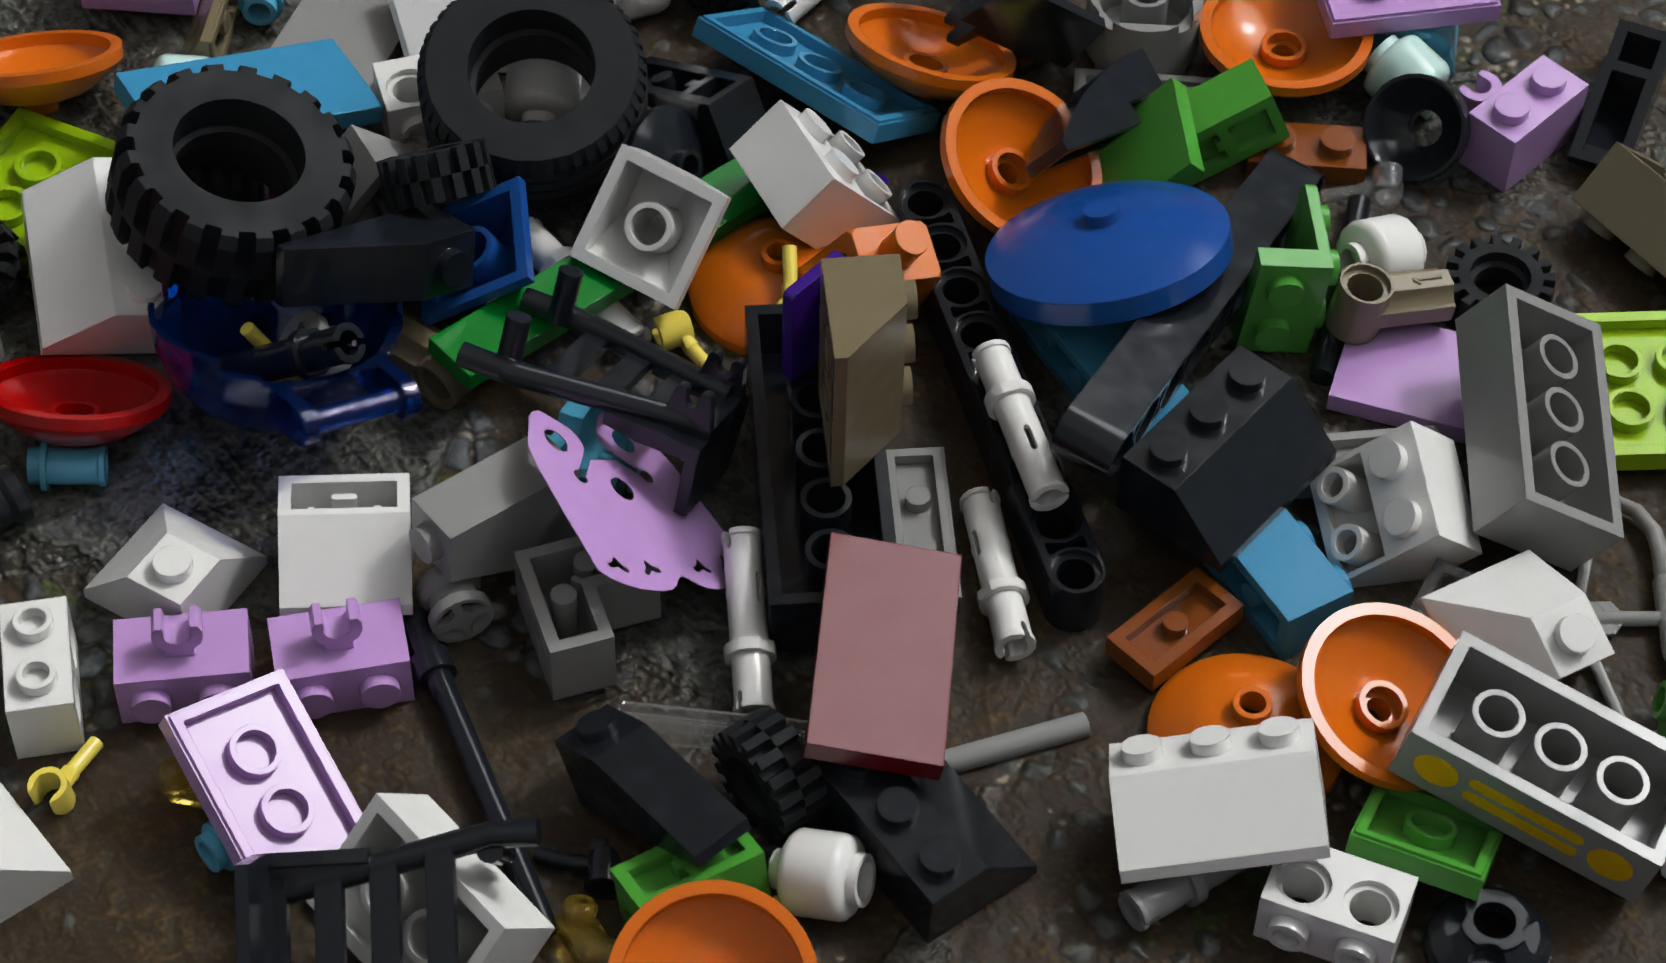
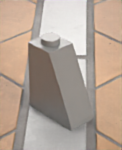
M545 434V437H546L547 441H548L554 448L558 449L559 451H562V450ZM528 436L411 498L412 528L409 530L410 543L417 556L424 563H433L450 582L515 570L513 552L577 536L533 460L528 448ZM580 468L579 471H574L575 476L578 479L580 474Z

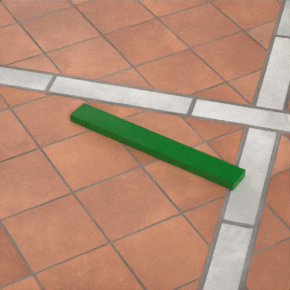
M735 158L700 178L732 198L710 245L769 210ZM568 256L535 275V283L496 298L430 337L428 353L469 391L489 378L456 366L457 354L462 344L468 342L497 353L507 312L511 310L520 311V301L528 287L552 296L561 265H573L583 270L584 274L576 306L594 315L634 292L635 289ZM529 314L532 317L523 358L569 330Z

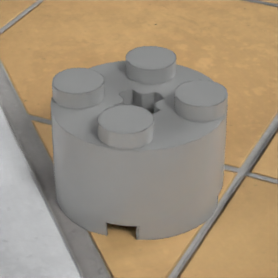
M1087 0L1086 10L1104 18L1106 26L1101 34L1085 49L1090 59L1094 62V69L1105 70L1120 58L1143 48L1157 74L1185 76L1186 68L1193 62L1197 54L1199 24L1202 18L1204 0Z

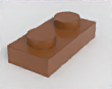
M1285 122L1291 137L1246 159V178H1248L1270 149L1276 150L1325 174L1324 183L1364 186L1367 172V152L1363 138V127Z
M1196 567L1106 637L1104 653L1153 692L1241 622L1245 605Z

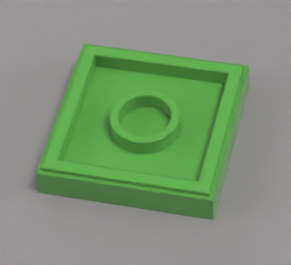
M1173 77L1133 107L1141 123L1107 148L1098 152L1102 169V183L1127 180H1156L1189 185L1205 171L1186 86Z
M1374 785L1349 835L1345 853L1419 877L1418 881L1477 901L1505 833L1425 790L1403 792Z

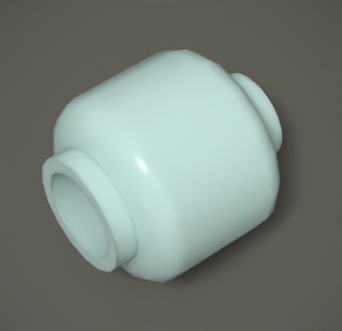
M1395 34L1391 35L1371 53L1367 64L1363 68L1367 72L1364 88L1371 97L1382 85L1404 74L1422 73L1436 76L1445 82L1448 81L1450 75L1448 64L1416 35H1408L1400 39ZM1427 110L1420 115L1424 119H1428L1434 112Z

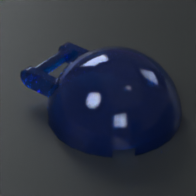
M162 284L164 300L156 309L154 303H148L147 311L155 352L169 378L179 391L198 409L236 428L259 434H285L296 445L304 447L318 443L323 433L395 414L400 419L418 415L421 412L422 398L416 382L391 362L403 328L404 312L402 302L283 308L276 304L275 300L256 304L254 298H243V302L240 305L221 304V298L205 295V299L202 301L186 296L187 289L176 284L171 289ZM305 309H312L323 315L327 319L329 326L344 322L355 324L364 335V338L356 339L357 345L366 344V350L362 359L352 364L349 369L332 375L312 379L307 377L298 381L268 382L259 376L226 371V369L220 370V358H218L221 354L229 351L236 352L254 347L240 333V328L244 323L252 322L271 342L279 341L287 323L297 313Z

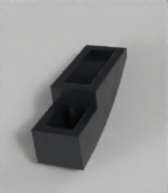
M1620 18L1607 56H1604L1567 161L1595 169L1616 141L1636 151L1666 74V31Z
M1143 48L1117 60L1058 106L1047 119L1033 143L1025 165L1030 178L1104 150L1141 123L1133 107L1162 85Z

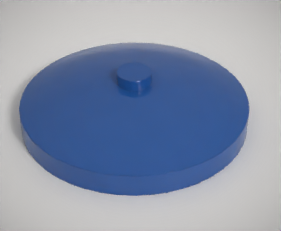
M1115 181L1086 186L1053 196L1017 214L992 237L985 252L984 262L990 291L995 300L1007 311L1038 323L1059 326H1097L1150 316L1179 305L1199 294L1214 283L1229 265L1234 251V241L1228 212L1210 194L1188 185L1167 181Z

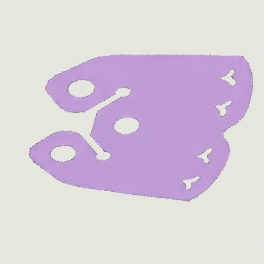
M539 410L530 413L528 416L527 437L529 451L561 510L599 572L621 584L648 591H671L677 586L680 577L686 578L706 589H726L725 571L720 555L723 557L721 534L724 531L701 501L686 516L674 512L681 475L661 451L637 443L630 438L628 439L632 442L634 451L627 452L623 450L612 437V432L616 430L602 423L604 412H600L594 432L601 445L639 471L647 472L651 476L653 483L647 482L641 475L616 460H590L585 476L587 483H584L574 473L575 470L579 471L584 453L583 444L577 435L562 423ZM545 430H552L560 435L567 444V451H559L547 441L544 433ZM617 478L626 483L633 492V499L629 500L620 496L612 487L611 479ZM614 558L620 565L626 568L629 572H625L618 566L612 568L609 566V563H611ZM696 560L709 569L711 573L704 569L699 572L695 571ZM644 562L659 569L660 573L651 571L650 575H647Z

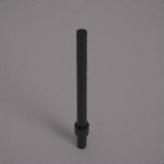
M414 608L413 615H403L405 633L414 652L411 665L422 688L430 690L484 821L513 819L454 681L457 675V668L447 646L439 644L436 636L432 633L425 610ZM516 848V857L513 862L503 867L508 879L555 927V930L549 937L551 938L559 931V925L526 848Z

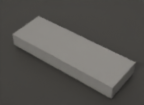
M944 447L886 449L896 543L957 554ZM959 584L957 611H961L962 605L961 584Z

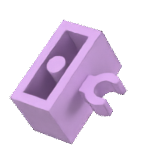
M1544 55L1536 59L1503 86L1497 76L1488 71L1481 70L1477 74L1474 89L1476 92H1473L1464 85L1458 88V93L1467 105L1471 125L1468 146L1458 162L1505 193L1576 135L1589 84Z
M353 597L347 598L346 606L321 610L320 604L314 603L310 605L308 612L267 618L274 671L283 668L310 719L321 718L330 713L368 707L375 709L386 708L395 703L415 700L411 662L400 598L359 604Z
M190 605L189 613L163 615L162 609L156 608L152 610L150 617L113 620V686L122 723H160L163 716L255 679L254 644L247 608L202 612L197 605Z

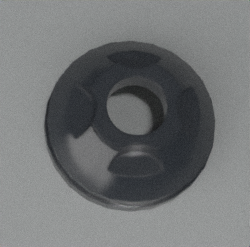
M1422 73L1404 74L1382 85L1372 96L1363 120V138L1373 162L1388 175L1411 182L1433 179L1452 169L1464 154L1471 133L1468 108L1461 95L1447 82L1436 76ZM1430 110L1439 116L1442 123V133L1434 144L1424 146L1414 137L1413 124L1419 114Z
M1483 886L1477 901L1451 893L1433 911L1423 937V952L1427 963H1550L1551 934L1540 912L1528 900L1512 891L1499 887ZM1483 912H1496L1502 914L1511 922L1514 932L1505 938H1490L1477 930L1473 919Z

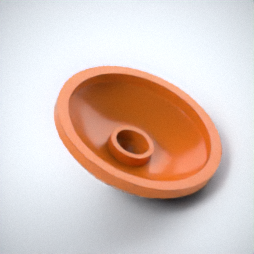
M1206 0L1199 24V40L1202 49L1210 62L1221 73L1252 58L1272 96L1283 98L1319 95L1350 82L1367 64L1374 40V34L1330 39L1316 0Z
M871 3L854 9L849 14L846 22L845 35L855 54L884 81L917 96L923 101H931L933 99L956 100L967 89L981 81L999 77L1013 78L1016 68V58L1011 50L981 36L960 46L948 43L946 37L954 27L944 22V18L948 13L935 9L903 3Z
M51 30L1 37L0 105L21 106L38 114H47L59 110V102L89 91L114 71L124 56L122 40L116 35L92 30Z
M1010 77L991 78L967 89L949 108L940 134L941 160L951 189L967 212L994 234L1017 214L1043 200L1074 189L1102 183V169L1098 152L1035 177H1029L1025 165L1033 143L1047 119L1063 100L1042 86Z
M774 217L755 219L738 227L708 247L688 288L689 305L696 322L715 342L735 353L745 356V306L775 304L777 300L782 298V246L789 244L797 246L798 268L825 247L814 249L783 230Z
M1368 602L1355 604L1335 612L1323 621L1308 638L1303 647L1297 667L1296 684L1304 718L1313 717L1316 739L1324 751L1342 768L1367 783L1395 791H1423L1422 788L1387 769L1439 668L1457 640L1442 626L1425 615L1390 603ZM1368 709L1374 711L1378 715L1379 720L1374 718Z
M1250 653L1215 655L1191 663L1170 677L1156 694L1149 711L1146 734L1156 735L1160 738L1190 734L1194 730L1208 725H1221L1226 728L1258 725L1262 721L1276 716L1304 719L1297 694V667L1276 658ZM1244 710H1254L1259 713H1248ZM1317 742L1326 797L1337 783L1343 768Z
M700 880L670 888L658 894L638 909L619 933L613 945L608 963H817V958L803 927L791 912L776 899L765 892L742 883L727 880Z

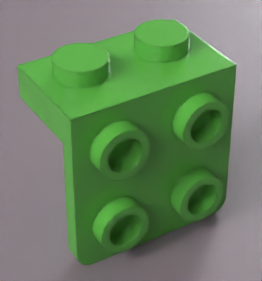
M1302 185L1283 248L1257 247L1232 330L1235 349L1241 345L1249 351L1307 353L1315 328L1321 329L1323 327L1326 315L1325 296L1328 286H1336L1338 282L1340 258L1336 249H1330L1328 240L1330 210L1327 205H1321L1317 185Z

